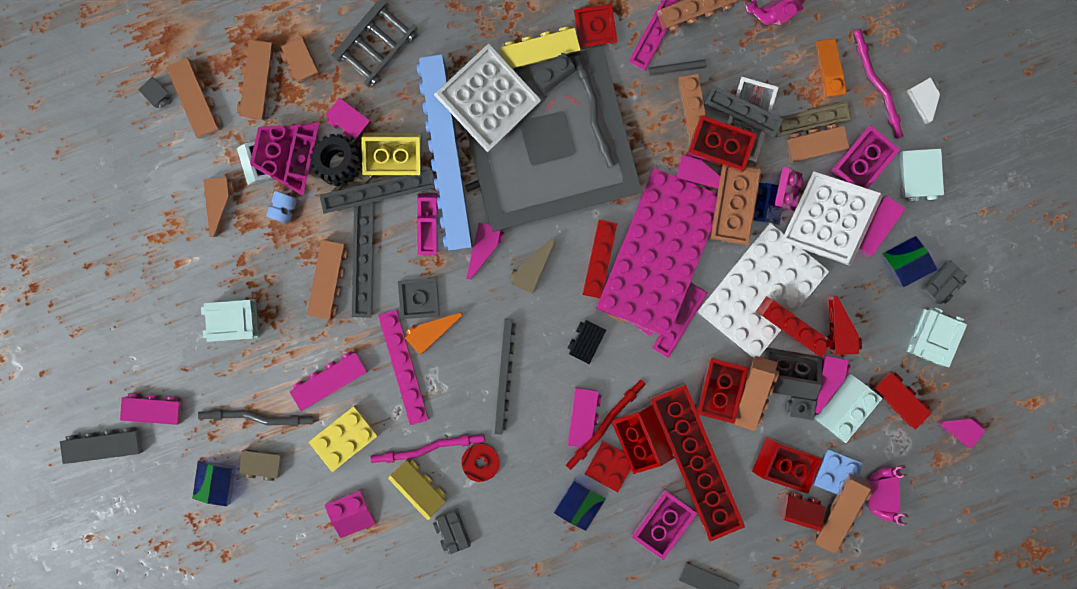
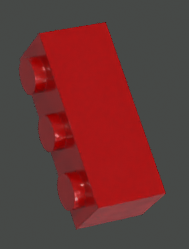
M887 372L872 388L912 429L916 430L932 414L928 410L930 406L924 400L919 401L915 397L917 393L910 386L906 388L901 383L903 379L896 372Z

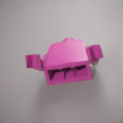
M751 0L752 4L745 2L748 13H754L765 25L783 24L804 9L802 4L805 0H771L761 8H758L756 0Z
M900 465L897 468H881L872 474L870 479L866 480L870 482L872 490L871 497L866 501L867 508L871 509L872 514L886 521L897 522L898 525H907L908 523H903L901 518L902 516L909 517L906 513L897 514L900 513L899 478L907 475L901 474L900 469H904L905 465Z

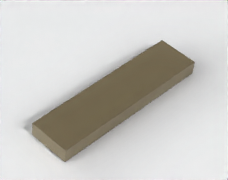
M844 102L781 116L780 118L784 119L776 137L852 121L849 104Z

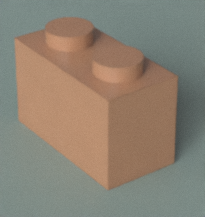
M302 37L281 46L283 50L280 53L284 63L288 62L291 68L288 72L293 81L296 80L300 84L320 74Z

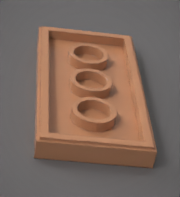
M722 166L710 239L749 245L761 168L746 166L745 171L741 173Z

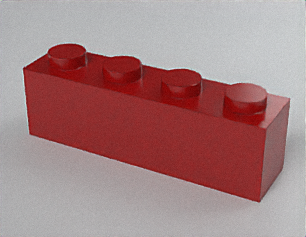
M598 220L582 295L600 299L604 289L618 223Z
M768 296L765 297L755 311L821 358L833 343Z

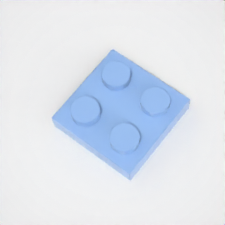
M827 449L813 485L838 494L849 473L859 477L863 463Z

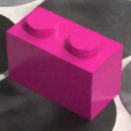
M338 98L325 115L329 118L327 122L336 129L339 126L345 130L342 134L351 141L353 138L359 140L371 124L370 120L341 98Z

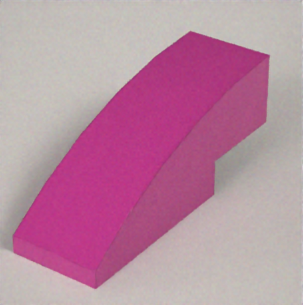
M418 193L417 255H437V193Z

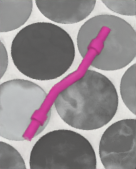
M856 30L854 34L858 44L857 51L858 54H861L867 77L884 96L890 116L888 117L889 123L893 126L896 139L904 137L900 125L901 118L896 112L891 92L874 73L868 53L870 51L868 43H865L862 30Z
M467 434L461 435L458 438L441 439L414 451L398 453L390 451L381 455H372L371 463H394L395 460L418 458L440 447L470 446L472 443L485 442L484 434L475 436Z

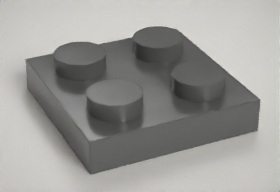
M437 278L398 281L401 319L439 316Z

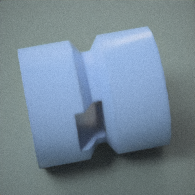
M274 191L271 199L273 205L269 206L266 217L290 224L293 215L291 210L295 209L298 199Z

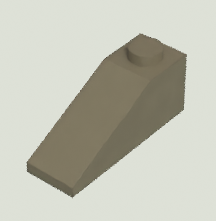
M551 239L522 263L517 270L513 269L510 276L512 285L533 293L555 240Z

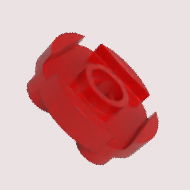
M480 443L473 444L464 452L461 464L465 475L475 482H484L496 475L500 461L499 455L493 447ZM482 457L486 465L478 468V463L475 460Z

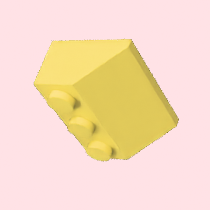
M363 133L362 174L421 175V133Z
M406 459L388 479L429 520L447 501L445 498L447 495L441 488L438 487L436 489L431 484L433 480L426 473L423 475L418 470L420 467L414 460L409 461V459Z

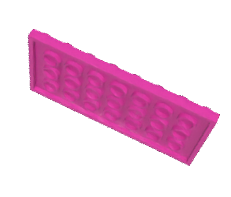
M653 168L596 309L668 338L712 230L717 194Z

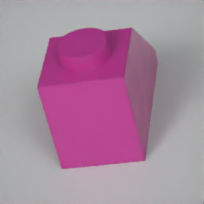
M965 417L940 420L938 422L945 430L971 449L986 432L982 428L984 424L975 417L973 420Z

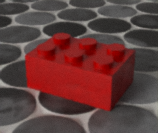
M701 115L687 154L742 173L745 171L757 134Z
M652 405L626 413L611 421L633 474L660 467L674 459Z

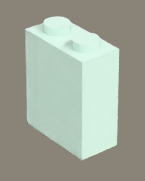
M941 149L899 152L902 198H908V201H919V197H927V200L939 199L938 196L944 195Z

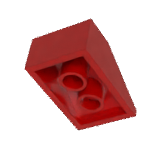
M828 296L829 338L833 342L830 346V353L835 355L859 354V350L862 349V339L859 338L838 296Z
M710 358L703 381L697 415L735 424L748 367Z
M766 437L752 472L765 480L808 494L823 459L781 441Z

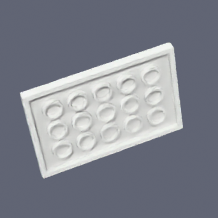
M771 223L765 227L697 310L702 317L752 358L755 356L760 357L781 331V329L755 312L765 297L768 296L795 314L829 273L824 266L803 249L784 243L782 241L784 234Z

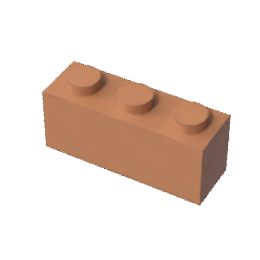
M838 124L829 125L827 130L820 131L819 128L809 130V134L801 136V133L789 135L790 139L785 141L791 163L849 149L844 126L839 127Z

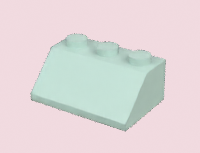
M849 373L821 412L814 415V419L842 442L847 443L883 398Z

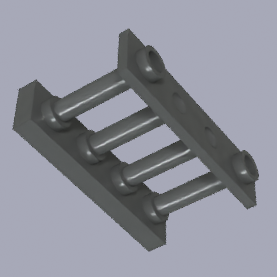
M378 0L331 55L338 62L346 60L367 79L364 84L367 87L370 85L374 86L380 79L378 75L406 42H411L418 34L416 32L417 27L414 24L409 29L388 11L387 6L389 4L386 0ZM378 16H383L404 34L398 43L393 41L375 25L374 21ZM366 30L368 32L371 31L392 49L385 58L363 40L362 35ZM354 45L359 46L379 63L373 72L369 71L351 55L349 50Z

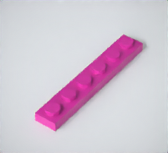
M394 310L378 315L409 423L413 425L427 421L429 418L398 312Z

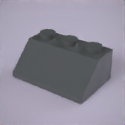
M766 348L764 359L778 362L776 370L779 371L777 381L772 382V385H774L773 393L817 400L822 385V358L809 354Z

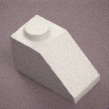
M931 77L907 90L925 124L933 121L940 96L938 92L940 90L939 85L935 80L932 81Z

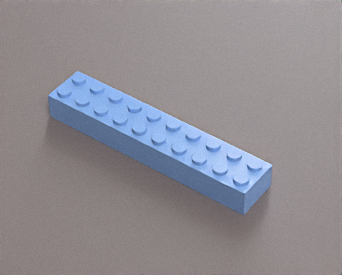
M443 55L419 58L420 63H416L418 75L423 80L419 85L421 94L425 96L426 100L422 102L423 111L425 115H428L429 120L425 121L426 131L428 134H431V140H428L429 150L431 153H434V159H431L432 170L437 173V178H434L435 189L440 192L437 204L438 209L443 212V216L440 217L441 228L445 229L446 236H443L444 248H448V251L473 248L453 115L434 96L448 82L445 59Z

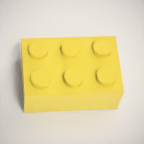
M355 405L308 443L333 472L380 434Z

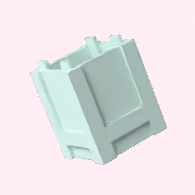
M256 299L204 303V307H201V315H205L206 330H203V338H206L207 342L259 337Z
M931 307L928 310L923 309L906 351L949 368L967 324L963 323L964 319L960 317H948L941 314L943 310L936 307L935 309Z

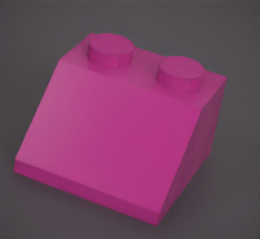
M363 489L329 501L324 505L329 519L340 538L376 525Z

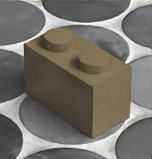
M244 449L241 454L239 474H244L245 478L263 476V480L274 481L275 478L280 477L283 454Z

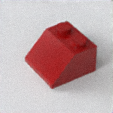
M792 492L791 495L786 494L780 511V517L785 521L821 532L825 513V506L821 504V501L810 498V500L802 499L803 495Z

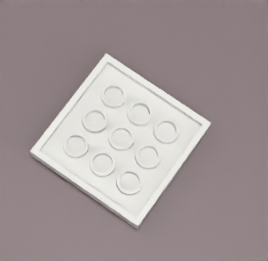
M489 43L434 94L487 152L541 101Z
M813 171L782 241L851 266L883 195L879 192Z

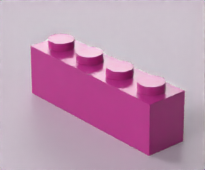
M349 351L341 356L343 360L337 364L333 361L325 366V371L321 373L316 371L309 375L310 380L305 383L301 380L292 385L293 390L289 392L300 411L369 372L358 352L352 353Z

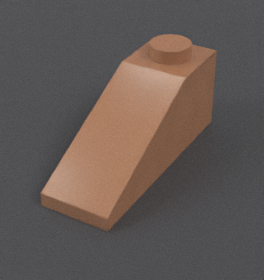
M228 177L204 179L210 237H217L232 198L231 193L234 192L233 181H230Z

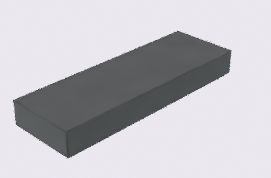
M687 562L679 578V581L697 589H738L740 586Z

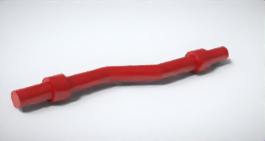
M641 379L631 390L628 389L623 394L624 397L608 413L597 432L582 448L579 447L574 452L575 455L565 465L569 470H572L580 460L586 458L589 450L603 437L612 423L611 421L629 402H633L637 397L636 394L646 385Z

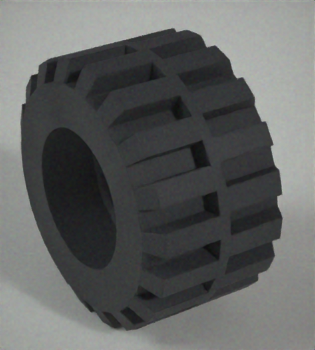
M330 134V137L324 136L322 141L318 140L316 142L318 145L312 148L314 153L310 154V159L313 160L310 162V165L313 167L314 173L329 185L340 186L341 183L344 186L347 185V181L353 182V177H358L359 175L358 170H362V165L360 164L362 163V157L360 156L362 153L358 147L342 134H337V136ZM339 152H344L341 164L337 167L329 168L331 158Z

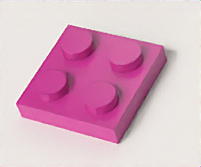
M783 167L775 206L795 211L799 204V189L803 185L802 173Z

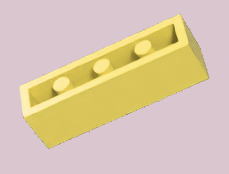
M570 26L559 29V32L553 34L551 31L540 34L541 37L534 39L533 36L525 37L519 43L514 41L506 42L503 44L504 47H500L503 60L512 69H517L555 59L561 53H565V55L578 53L581 50L575 28L570 29Z

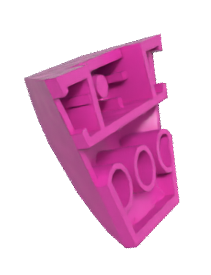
M319 122L292 126L258 127L250 165L303 196L310 168V154H313L312 148L315 145Z

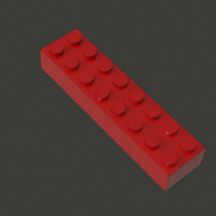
M683 383L650 397L651 404L708 540L711 542L745 528L701 419L697 415L696 407L686 384Z

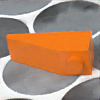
M836 39L816 41L824 99L844 96L846 88Z
M460 312L420 324L417 327L413 325L405 332L407 334L405 339L421 355L457 322L463 314Z

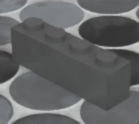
M134 427L123 428L122 432L115 433V430L103 431V435L97 436L96 432L85 433L82 438H77V435L65 436L66 440L60 441L63 464L136 455L143 452L140 430H134Z

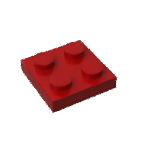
M612 4L574 9L580 48L618 43Z
M602 440L584 474L618 493L631 467L623 451Z

